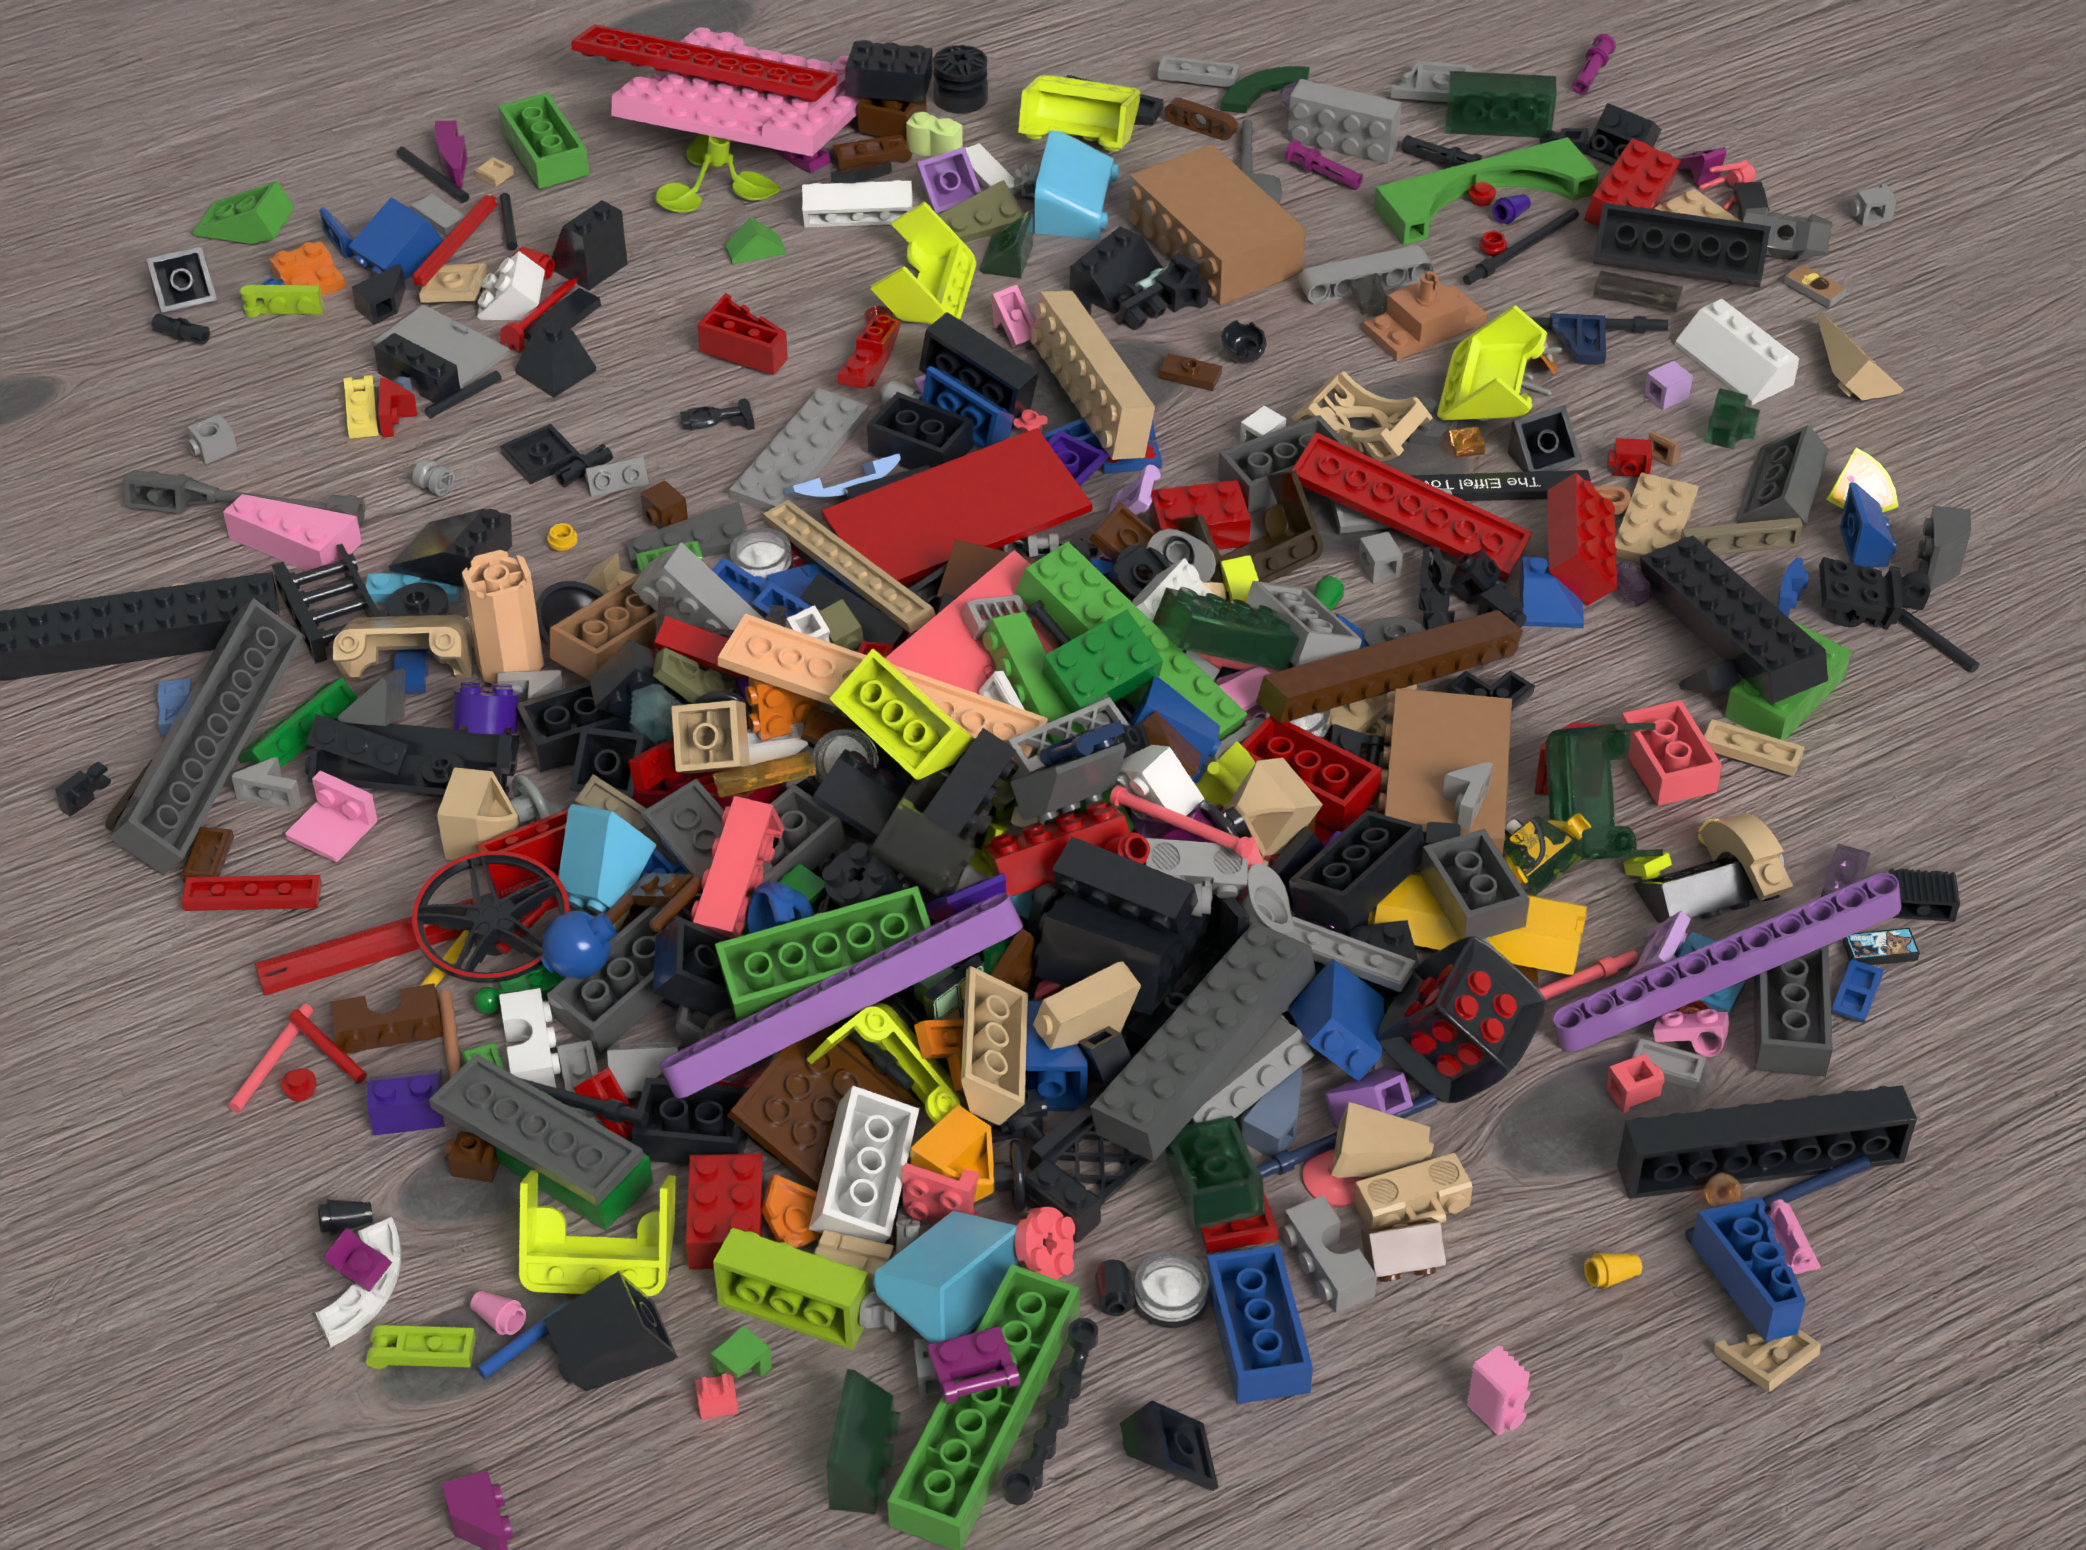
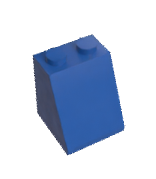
M391 197L348 247L356 255L353 259L364 269L372 268L371 271L375 275L400 264L405 280L420 267L441 244L443 239L427 219Z
M1155 676L1128 724L1136 727L1156 710L1202 755L1197 772L1191 777L1192 781L1199 783L1207 767L1203 764L1207 756L1213 758L1220 747L1221 740L1217 739L1220 725L1162 679Z
M1332 958L1291 1004L1289 1013L1309 1045L1359 1082L1382 1056V1046L1377 1040V1034L1384 1017V997Z
M1028 1001L1025 1088L1028 1090L1035 1089L1038 1097H1044L1047 1111H1075L1087 1101L1088 1061L1078 1044L1050 1050L1033 1026L1043 1001Z

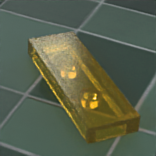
M809 751L715 773L712 774L719 797H724L816 774L814 761Z

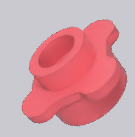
M1030 409L1024 410L1019 418L1013 420V426L1019 428L1021 434L1035 428L1042 432V425L1048 423L1046 416H1040L1037 412Z

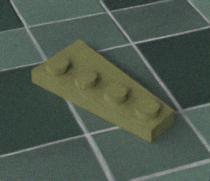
M665 647L656 654L653 676L659 682L683 696L688 702L694 704L701 696L713 691H728L741 696L736 686V680L731 683L721 679L719 672L711 668L708 671L701 670L697 662Z

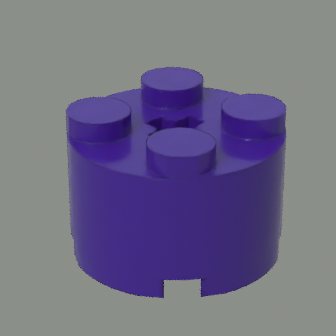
M461 682L460 689L454 690L452 729L459 731L460 725L467 726V733L504 734V728L510 727L511 733H516L518 721L516 704L518 703L519 693L514 692L510 684H493L492 689H485L480 687V683Z

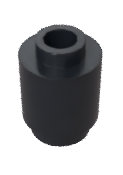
M1111 1259L1102 1262L1095 1274L1098 1307L1103 1313L1111 1316L1124 1315L1135 1305L1131 1271L1120 1260Z

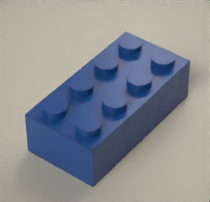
M1280 1245L1207 1255L1206 1283L1236 1404L1310 1393L1313 1366Z

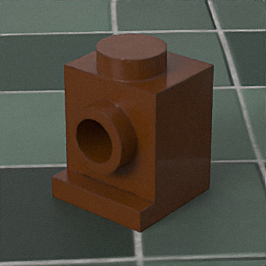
M462 1131L458 1132L455 1141L448 1140L446 1144L444 1159L449 1162L452 1177L493 1183L500 1164L494 1145L473 1133Z

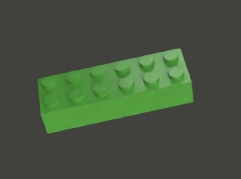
M918 886L716 943L718 963L736 1021L739 1022L931 927Z

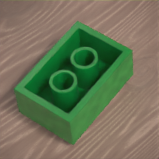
M1126 609L1044 655L1042 672L1069 712L1073 713L1108 697L1113 702H1116L1151 682L1155 676L1160 677L1163 659Z

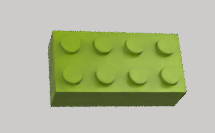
M732 1227L713 1261L718 1305L853 1350L865 1328L860 1325L859 1320L861 1302L869 1294L868 1272L862 1271L854 1265H844L829 1260L821 1254H811L796 1249L788 1243H778L760 1237L752 1231L745 1232Z

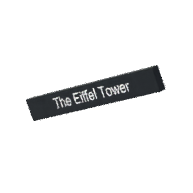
M1588 470L1410 475L1436 488L1451 489L1453 496L1464 501L1548 499L1547 490L1575 472L1584 480L1591 482Z

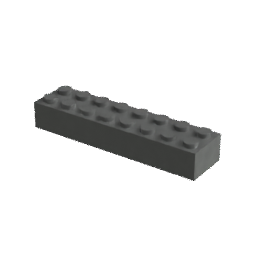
M1254 922L1090 1106L1097 1135L1155 1162L1316 975L1312 947Z

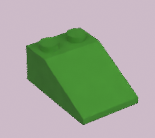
M275 181L214 201L192 232L195 236L255 244L261 241L267 243L278 236V230L288 222V216L295 207L279 183Z

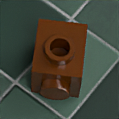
M665 480L640 493L642 513L650 525H655L660 529L688 519L686 498Z

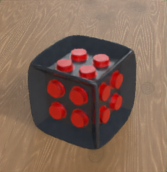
M1475 936L1464 937L1434 953L1414 970L1402 991L1397 992L1380 1024L1377 1040L1389 1057L1427 1091L1447 1103H1458L1497 1084L1518 1064L1543 1018L1546 1000L1534 983L1494 947Z

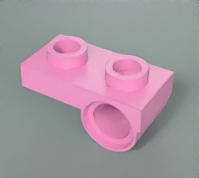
M1705 1009L1696 1014H1682L1679 1011L1663 1014L1658 1017L1653 1029L1655 1042L1691 1040L1692 1046L1698 1054L1705 1057L1716 1056L1721 1052L1728 1035V1027L1730 1025L1728 1012ZM1703 1032H1712L1718 1039H1709L1704 1036Z

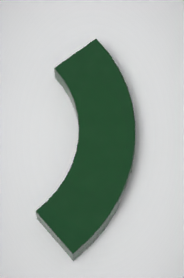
M1276 67L1250 74L1237 81L1228 89L1221 101V110L1247 113L1250 105L1260 98L1261 93L1268 90L1275 92L1295 89L1300 79L1308 80L1310 67Z

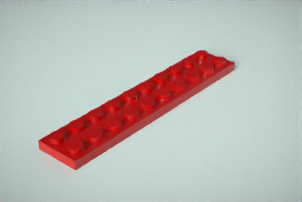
M596 24L572 40L571 46L572 51L581 52L583 56L587 57L601 56L605 57L607 61H626L632 66H650L660 72L674 71L684 77L694 75L703 77V80L709 82H727L729 86L752 87V90L757 92H776L781 97H801L806 102L817 101L837 84V73Z

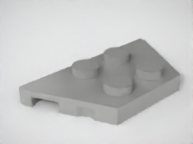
M1418 61L1412 67V70L1402 77V83L1398 86L1393 85L1391 89V98L1492 106L1493 94L1491 92L1486 93L1483 89L1484 82L1480 77L1476 76V72L1471 65Z

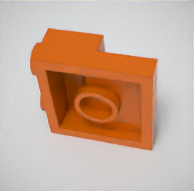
M321 241L316 243L306 242L296 250L290 252L279 251L274 257L269 258L273 277L276 280L283 279L285 285H320L322 296L346 288L345 279L334 266L332 255Z
M748 676L749 686L745 687V694L752 714H748V724L751 732L757 733L761 741L791 734L792 725L801 722L805 723L811 706L817 708V700Z

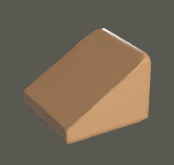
M1650 432L1649 440H1651L1652 458L1672 467L1681 458L1678 442L1656 432Z

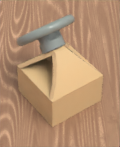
M454 767L437 813L445 860L454 861L466 855L478 853L477 844L518 828V825L526 821L530 824L550 816L545 800L536 785L527 776L517 774L512 780L515 798L509 800L493 771Z

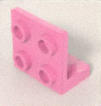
M319 771L312 778L317 802L285 833L286 839L334 862H338L378 821L374 800L371 793Z

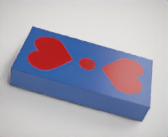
M1157 441L1148 442L1145 458L1112 460L1109 456L1102 464L1104 474L1141 471L1147 465H1154L1158 469L1162 468V458ZM1099 447V450L1107 453L1103 447Z

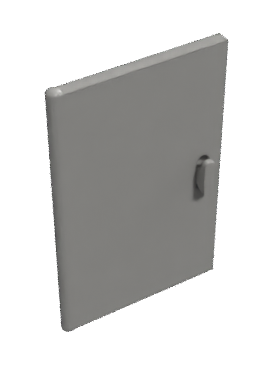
M425 305L420 306L372 342L376 346L392 333H396L456 364L460 389L472 383L511 353L510 348Z

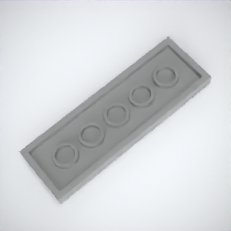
M818 388L729 489L730 499L766 512L786 500L793 503L797 498L785 495L783 488L813 480L869 415V405Z

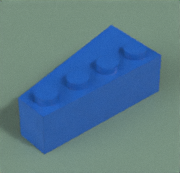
M1757 1197L1698 1211L1692 1246L1763 1340L1768 1342L1798 1334L1806 1301L1792 1267H1788L1784 1259L1786 1253L1782 1243H1778L1775 1238V1227L1771 1218H1767L1765 1214L1763 1198Z

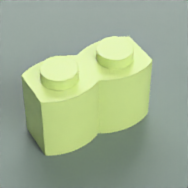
M926 112L914 113L906 122L907 146L914 154L934 157L963 147L962 125L952 119H937Z

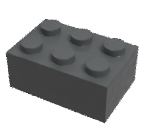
M1485 829L1423 846L1420 874L1460 939L1469 936L1485 939L1526 926L1530 899Z

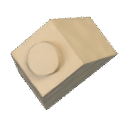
M1123 961L1117 962L1044 999L1033 1026L1050 1050L1079 1044L1078 1042L1108 1026L1121 1032L1141 985Z
M1349 1102L1338 1125L1331 1176L1337 1178L1374 1177L1428 1161L1431 1158L1434 1146L1433 1143L1429 1142L1430 1127Z

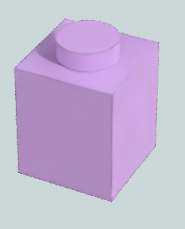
M1675 361L1669 362L1647 373L1644 396L1659 408L1665 410L1689 398L1693 375Z

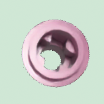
M478 1291L470 1303L471 1310L476 1312L500 1335H513L517 1333L525 1322L526 1312L519 1301L485 1291Z

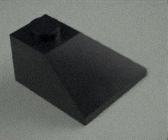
M556 320L533 333L515 368L516 374L553 398L596 371L595 364L576 334Z
M1153 1400L1120 1422L1123 1447L1127 1456L1211 1491L1219 1488L1204 1423Z

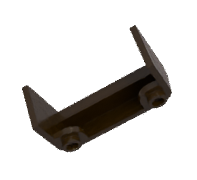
M1296 470L1267 475L1277 504L1269 507L1263 514L1262 523L1266 535L1228 554L1220 556L1203 514L1181 516L1175 519L1179 531L1186 532L1201 540L1213 552L1216 566L1215 573L1210 581L1223 583L1220 561L1250 555L1258 581L1269 583L1317 560L1321 556L1323 542Z

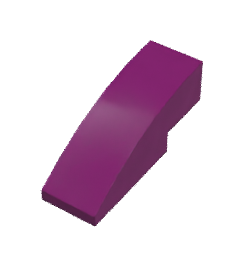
M435 121V137L440 166L446 178L462 189L468 159L465 136H459L457 121Z

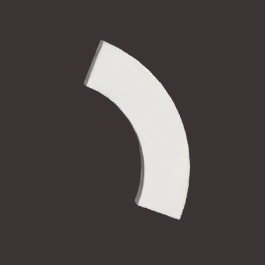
M392 1217L358 1231L362 1242L382 1253L392 1262L372 1290L368 1292L355 1283L334 1303L315 1313L330 1347L348 1339L366 1326L383 1308L394 1290L401 1266V1245Z

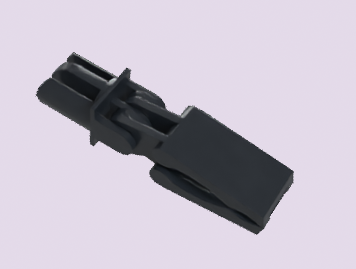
M1432 546L1423 548L1418 602L1419 609L1423 611L1422 626L1428 630L1453 623L1455 611H1448L1451 583L1440 548ZM1430 551L1433 554V565H1431L1432 558L1429 555ZM1428 570H1430V572H1431V574H1432V579H1431V581H1430V576L1428 575Z

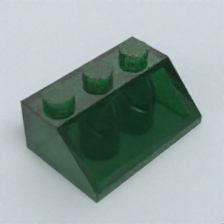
M847 1369L827 1462L829 1504L832 1510L876 1515L878 1500H885L887 1494L888 1477L883 1475L885 1467H891L893 1463L894 1444H890L891 1434L898 1435L900 1412L894 1411V1396L853 1369Z

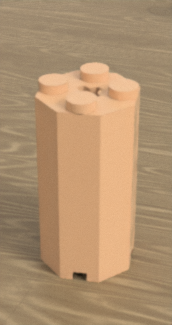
M502 550L475 556L471 561L472 567L469 570L465 568L462 572L477 666L483 681L491 683L493 688V684H498V672L540 671L544 666L532 578L524 557L516 555V559L508 556V552Z

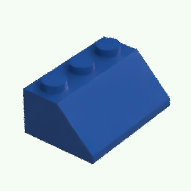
M932 366L927 369L921 401L973 419L974 445L983 449L1004 441L1010 436L1013 414L945 371Z

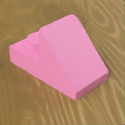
M1015 285L993 293L991 300L995 329L1004 328L1013 348L1031 342L1030 332L1034 328L1035 322L1018 286Z

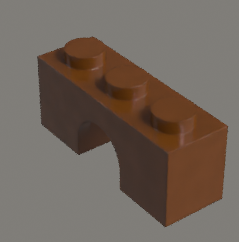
M435 984L400 989L401 1002L396 1009L388 1013H375L371 1011L367 1006L365 996L331 1001L337 1046L347 1054L442 1037L443 1031Z

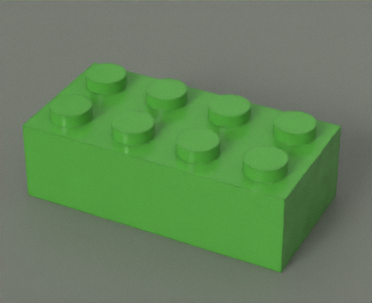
M548 92L498 106L501 132L539 189L552 187L555 184L576 180L589 175L587 149Z
M1797 623L1802 630L1826 649L1828 681L1772 704L1749 682L1742 678L1730 690L1725 717L1750 731L1785 741L1844 680L1851 650Z

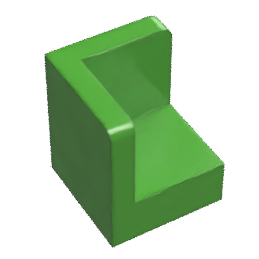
M745 1326L741 1327L711 1353L713 1373L716 1376L730 1372L733 1376L739 1378L751 1369L757 1375L763 1377L772 1369L770 1346Z

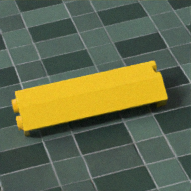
M1411 873L1377 905V909H1372L1369 914L1368 925L1407 920L1414 945L1441 950L1460 939L1420 874ZM1528 895L1530 900L1526 926L1486 938L1512 964L1574 975L1588 906Z

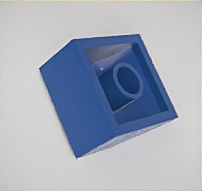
M1856 482L1849 483L1840 531L1851 564L1864 567H1888L1891 554L1896 552L1895 537L1891 536L1889 532V518L1884 516L1879 502Z

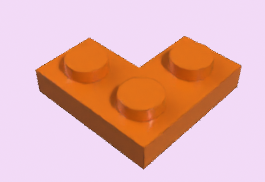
M964 1019L924 1020L915 1024L914 1027L922 1059L947 1058L955 1091H964L961 1082Z

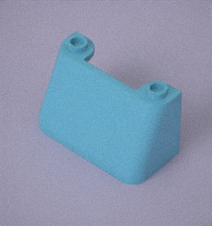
M1049 131L1035 188V234L1100 240L1102 229H1107L1108 213L1103 212L1108 185H1112L1113 180H1118L1119 164H1114V158L1061 131Z

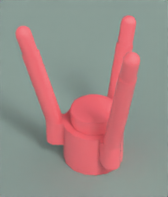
M1746 160L1739 163L1711 167L1710 172L1729 170V173L1699 185V189L1703 190L1728 181L1732 187H1734L1735 183L1753 182L1756 175L1755 169ZM1735 195L1722 207L1724 210H1728L1737 201Z

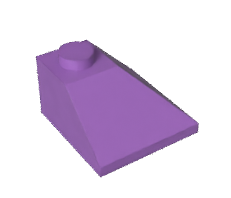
M965 147L915 163L930 205L936 214L944 212L981 192Z

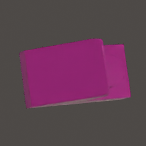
M1726 148L1695 151L1678 157L1676 159L1681 160L1678 169L1687 168V172H1692L1695 185L1699 188V185L1719 178L1721 172H1710V168L1723 165L1727 153Z
M348 1228L342 1231L320 1259L324 1264L368 1292L372 1290L392 1264L385 1255L362 1242Z

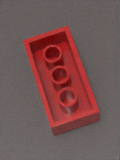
M1632 138L1592 195L1584 221L1599 227L1603 202L1654 209L1671 187L1681 160Z
M1575 472L1547 490L1549 572L1588 606L1617 589L1615 507L1610 499L1602 497L1595 490L1590 481L1584 480Z
M1270 715L1241 744L1255 763L1260 760L1284 758L1322 803V807L1316 813L1315 820L1336 831L1343 832L1379 796L1380 767L1290 722L1279 724Z
M1099 801L1086 807L1087 811L1075 815L1074 812L1060 814L1054 818L1055 822L1043 826L1042 823L1028 825L1022 829L1023 833L1011 837L1010 834L996 836L990 840L991 844L983 846L992 876L1004 873L1006 877V893L1010 897L1037 888L1048 882H1055L1052 869L1071 836L1104 849L1107 842L1111 839L1130 833L1125 815L1111 803L1106 804L1105 801Z

